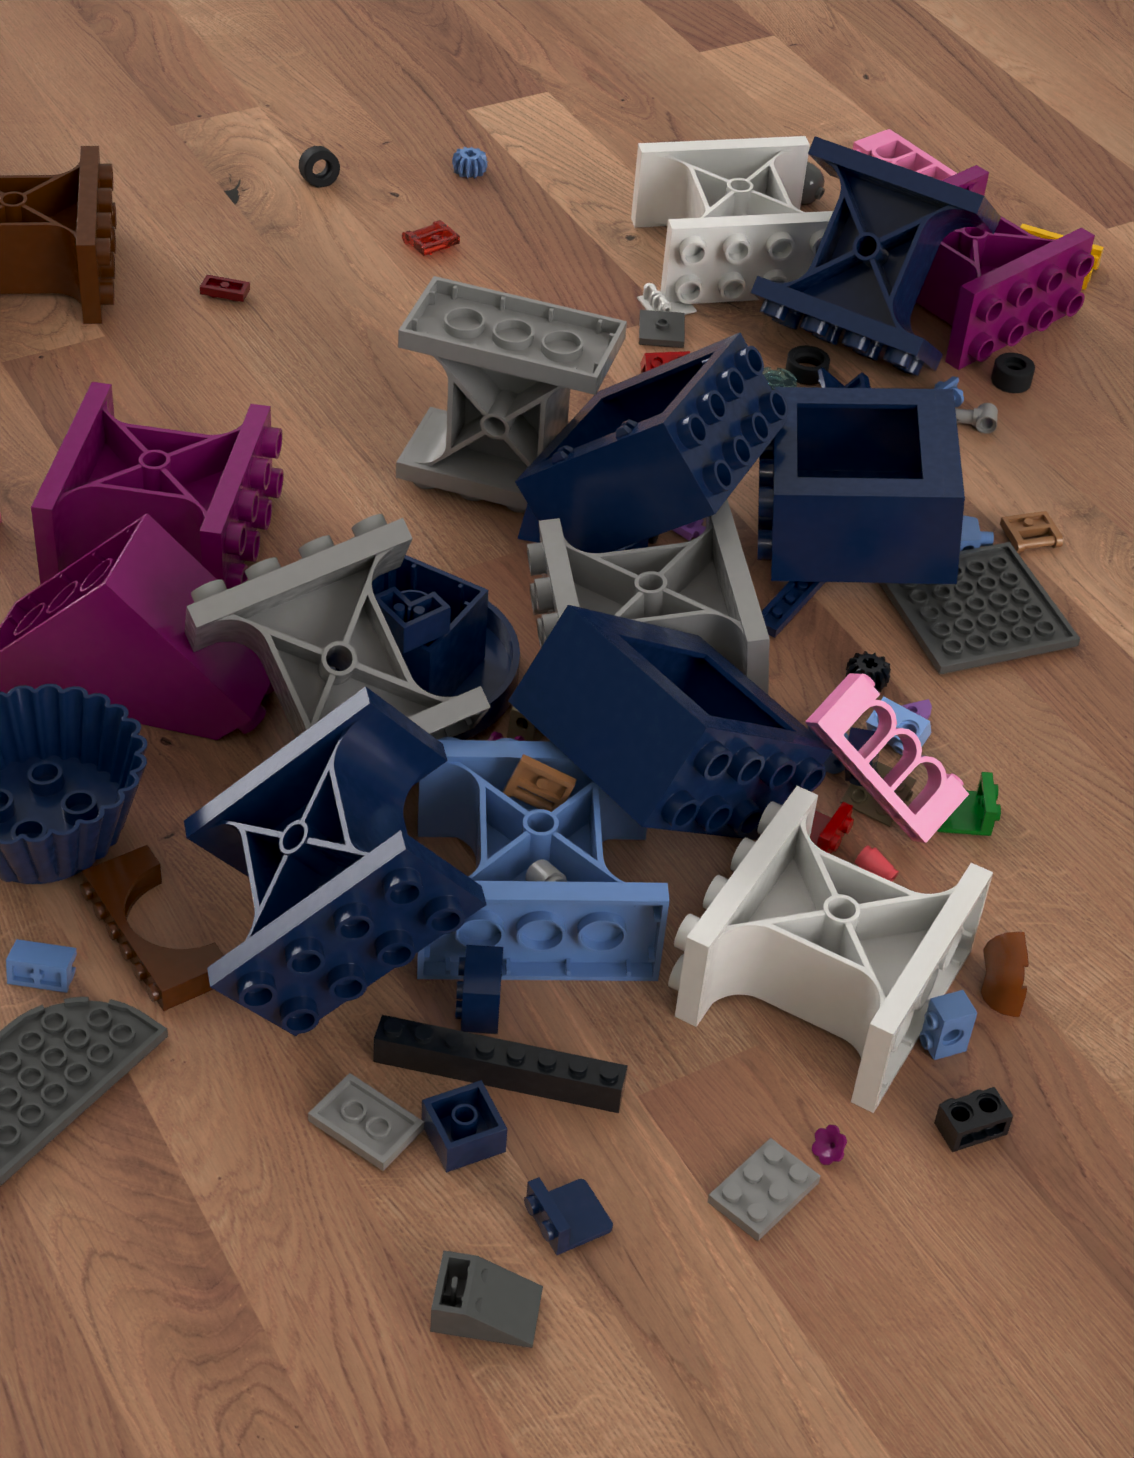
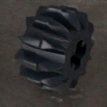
M866 651L863 654L855 653L854 657L849 658V662H847L845 676L849 673L866 674L874 681V688L881 692L884 687H887V683L890 680V664L885 662V657H878L876 652L874 654H868Z

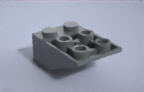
M443 1251L431 1308L430 1332L533 1348L543 1286L479 1256Z

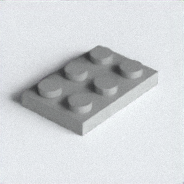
M351 1073L308 1113L309 1122L382 1171L424 1130V1121Z
M770 1138L709 1194L708 1203L758 1242L819 1184L821 1176Z

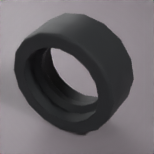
M809 345L797 346L788 352L785 372L790 379L800 384H819L818 370L823 367L826 371H829L830 357L828 353L818 347ZM800 363H808L816 367L803 366Z

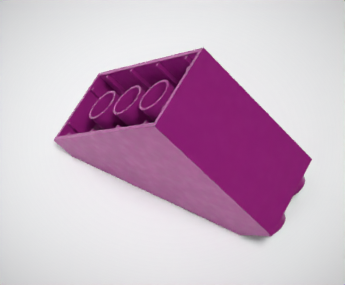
M148 513L17 600L0 625V692L8 693L14 687L22 685L31 686L34 689L50 683L57 684L62 689L79 686L85 688L88 695L93 693L107 695L111 700L110 704L125 706L129 712L128 718L136 719L143 725L218 740L237 728L243 734H247L257 727L266 714V709L260 703L263 697L268 696L274 689L259 657L250 648L242 644L217 642L193 652L184 632L187 606L194 603L191 592L217 579Z

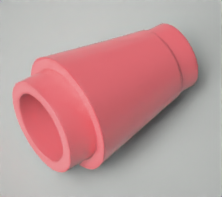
M869 845L860 852L854 862L860 868L891 882L899 873L876 847L871 848Z

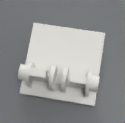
M653 283L645 284L643 295L637 297L646 310L685 313V315L697 312L692 304H685L681 301H666L665 296L656 289Z

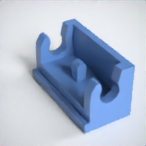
M16 939L6 958L7 984L67 993L76 971V967H72L77 955L76 948Z

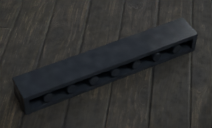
M386 1015L381 1016L374 1036L373 1062L471 1083L482 1080L485 1086L619 1113L628 1065Z

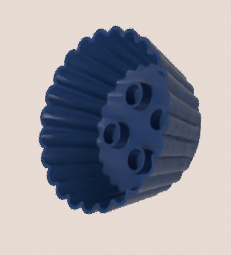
M50 683L34 689L31 686L22 685L14 687L8 693L0 692V879L2 881H13L22 884H45L67 879L90 868L97 859L107 855L110 846L117 843L147 764L144 754L148 742L146 738L139 735L141 723L136 719L128 718L129 712L125 706L110 704L111 700L105 694L93 693L88 695L87 690L79 686L62 689L59 685Z

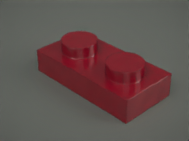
M206 275L200 285V294L212 298L229 299L235 302H244L250 291V282L213 275Z

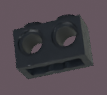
M992 1087L986 1090H975L969 1095L957 1099L950 1098L939 1104L934 1124L951 1151L955 1152L1007 1135L1013 1114L996 1088Z

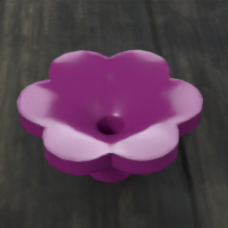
M830 1124L826 1129L819 1128L815 1132L816 1141L812 1145L813 1154L819 1156V1161L823 1165H830L833 1161H841L847 1144L846 1136L840 1133L836 1125Z

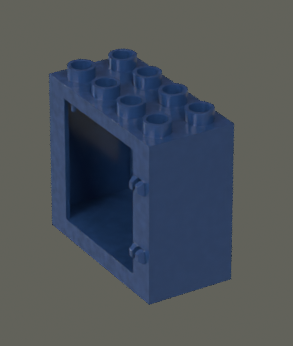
M737 333L598 391L518 477L515 483L538 522L560 518L563 536L571 546L587 553L612 552L716 514L788 420L787 403L784 396L778 390L771 389L763 375L764 363L760 352L754 346H748L742 334Z
M775 387V390H778L786 400L788 420L759 457L757 560L771 561V581L957 584L965 495L953 389Z
M567 605L508 700L641 827L741 839L746 837L751 840H758L761 836L757 832L758 825L768 804L773 801L783 805L796 786L810 792L814 791L826 775V768L823 764L833 751L699 635L572 605Z

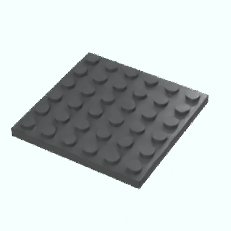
M1010 542L960 551L957 584L879 583L939 675L1078 646L1080 642L1078 634Z

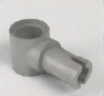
M983 403L973 410L955 408L957 423L972 424L978 431L985 434L993 432L997 427L998 409L991 403Z

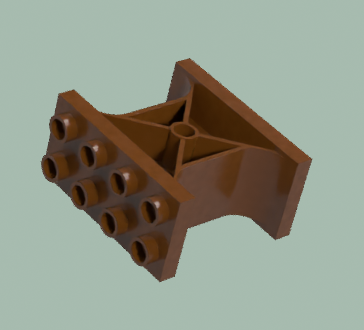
M81 146L80 162L78 165L62 174L0 175V294L56 293L68 295L81 304L83 324H102L103 305L115 304L113 279H115L114 254H116L115 229H117L116 204L112 200V191L114 190L112 163L100 164L99 146Z

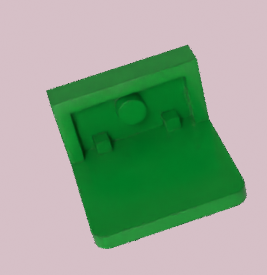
M981 772L977 791L966 790L969 795L937 830L938 832L992 835L995 821H999L1001 816V805L996 804L999 788L998 784H994L993 772Z

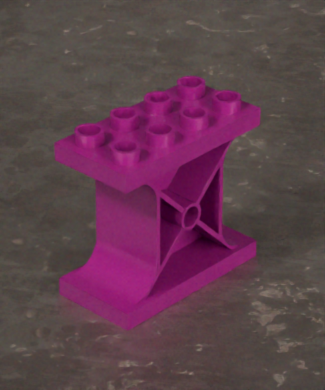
M975 165L941 181L984 196L989 172ZM1002 216L994 234L975 227H964L949 233L942 240L916 300L917 304L952 326L945 362L957 370L975 361L983 362L993 352L1007 345L1010 347L1015 346L1026 335L1036 330L1044 331L1052 322L1066 315L1069 317L1075 315L1082 307L1085 299L1084 294L1081 292L1084 277L1090 272L1094 264V256L1090 253L1095 235L1081 227L1058 239L1040 238L1028 233Z
M91 382L31 506L40 585L146 513L217 580L222 579L227 589L248 581L245 574L248 565L244 564V562H256L260 549V532L256 530H268L272 516V501L268 498L279 499L283 487V469L272 467V458L278 459L280 456L283 433L281 428L271 427V406L250 404L243 424L228 433L218 435L199 434L121 422L114 417L112 384Z

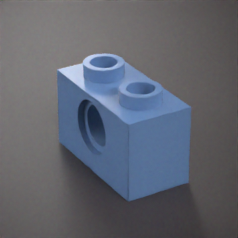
M964 990L930 998L923 1028L920 1032V1042L922 1047L929 1051L933 1060L967 1051L977 1011Z

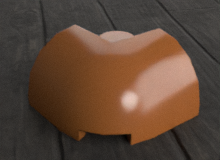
M1007 932L992 938L983 949L986 974L981 994L991 1009L1003 1015L1020 1017L1027 993V986H1023L1025 977L1024 967L1029 966L1025 932Z

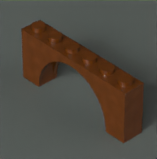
M148 845L82 871L83 884H80V889L86 901L91 900L93 903L96 917L99 921L104 920L108 935L112 940L118 941L123 958L126 961L130 960L133 964L132 967L136 978L139 981L143 980L145 982L147 993L152 1002L157 1001L162 1010L166 1011L214 990L210 987L207 967L224 956L215 942L191 949L166 948L144 940L133 931L127 922L129 912L136 901L150 889L162 884L160 862Z

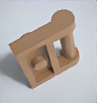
M1047 511L1001 517L1000 526L1017 553L1024 552L1025 549L1046 546L1056 548L1063 545V536ZM1048 535V536H1046V537H1039V538H1032V539H1025V540H1023V538H1027V537Z
M523 754L502 793L509 798L512 796L535 808L552 812L567 801L577 779Z

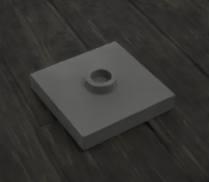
M640 310L639 345L684 348L685 313Z

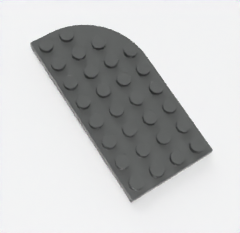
M89 997L65 998L64 1003L46 1008L40 1005L25 1012L0 1031V1186L168 1037L167 1028L128 1004L112 999L109 1000V1003L89 1001Z

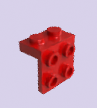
M842 802L832 818L815 810L810 839L818 848L829 854L837 851L843 836L848 834L853 826L854 819L851 818L853 805Z

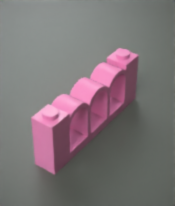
M890 129L853 143V150L938 180H944L957 174Z
M849 673L805 723L833 750L832 753L912 841L926 843L969 793L962 787L964 783L958 776L952 773L946 774V770L940 761L934 757L921 755V742L914 732L909 729L896 727L897 719L892 707L885 701L876 700L880 693L874 688V681L866 674ZM872 707L878 715V728L862 748L857 751L844 737V734L868 708ZM897 735L903 743V755L893 769L882 779L869 762L891 738ZM922 763L928 773L927 784L907 807L894 791L913 769Z

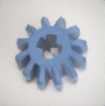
M463 147V149H457L452 158L454 173L459 174L460 177L465 176L467 179L469 177L476 178L477 176H483V173L486 172L488 165L486 152L481 151L480 148Z

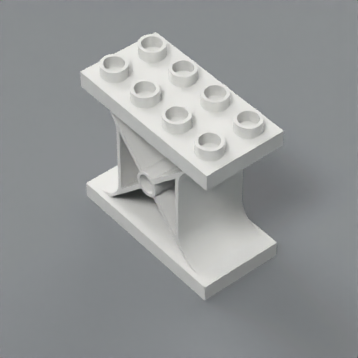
M806 136L638 143L631 219L635 228L667 226L660 291L665 296L666 301L698 304L760 300L750 293L757 276L777 283H786L800 278L808 271L833 211L803 212L800 210L810 147Z
M796 786L783 805L773 801L768 804L758 825L757 832L761 835L755 842L745 837L740 842L731 862V870L734 871L731 877L727 879L717 875L713 879L704 897L703 908L707 910L702 917L699 918L690 913L681 923L675 937L674 947L684 951V954L679 957L674 965L668 982L669 987L678 991L675 1017L696 1027L715 1001L731 995H749L839 1036L854 1046L861 1057L851 1103L874 1113L920 1037L930 998L946 994L971 953L993 872L970 863L958 884L947 891L924 894L902 887L818 848L810 839L818 795Z

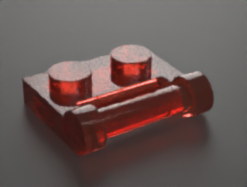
M441 220L433 222L430 226L402 233L403 242L406 245L410 244L423 256L460 244V236Z

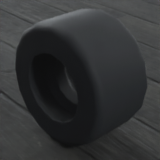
M323 146L308 148L299 159L298 168L300 174L309 184L317 188L330 186L336 181L340 173L338 158ZM321 159L325 160L326 166L324 170L318 174L313 173L314 164Z
M1019 353L1000 354L995 359L991 375L993 385L1008 393L1027 391L1031 387L1035 371L1034 362L1029 357Z

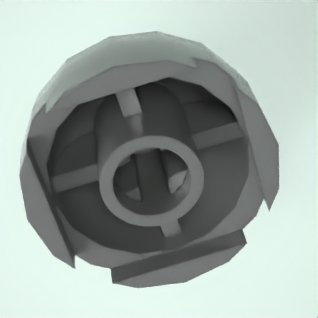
M807 162L801 205L811 204L816 199L820 200L825 192L823 188L825 183L824 175L817 166L810 162Z

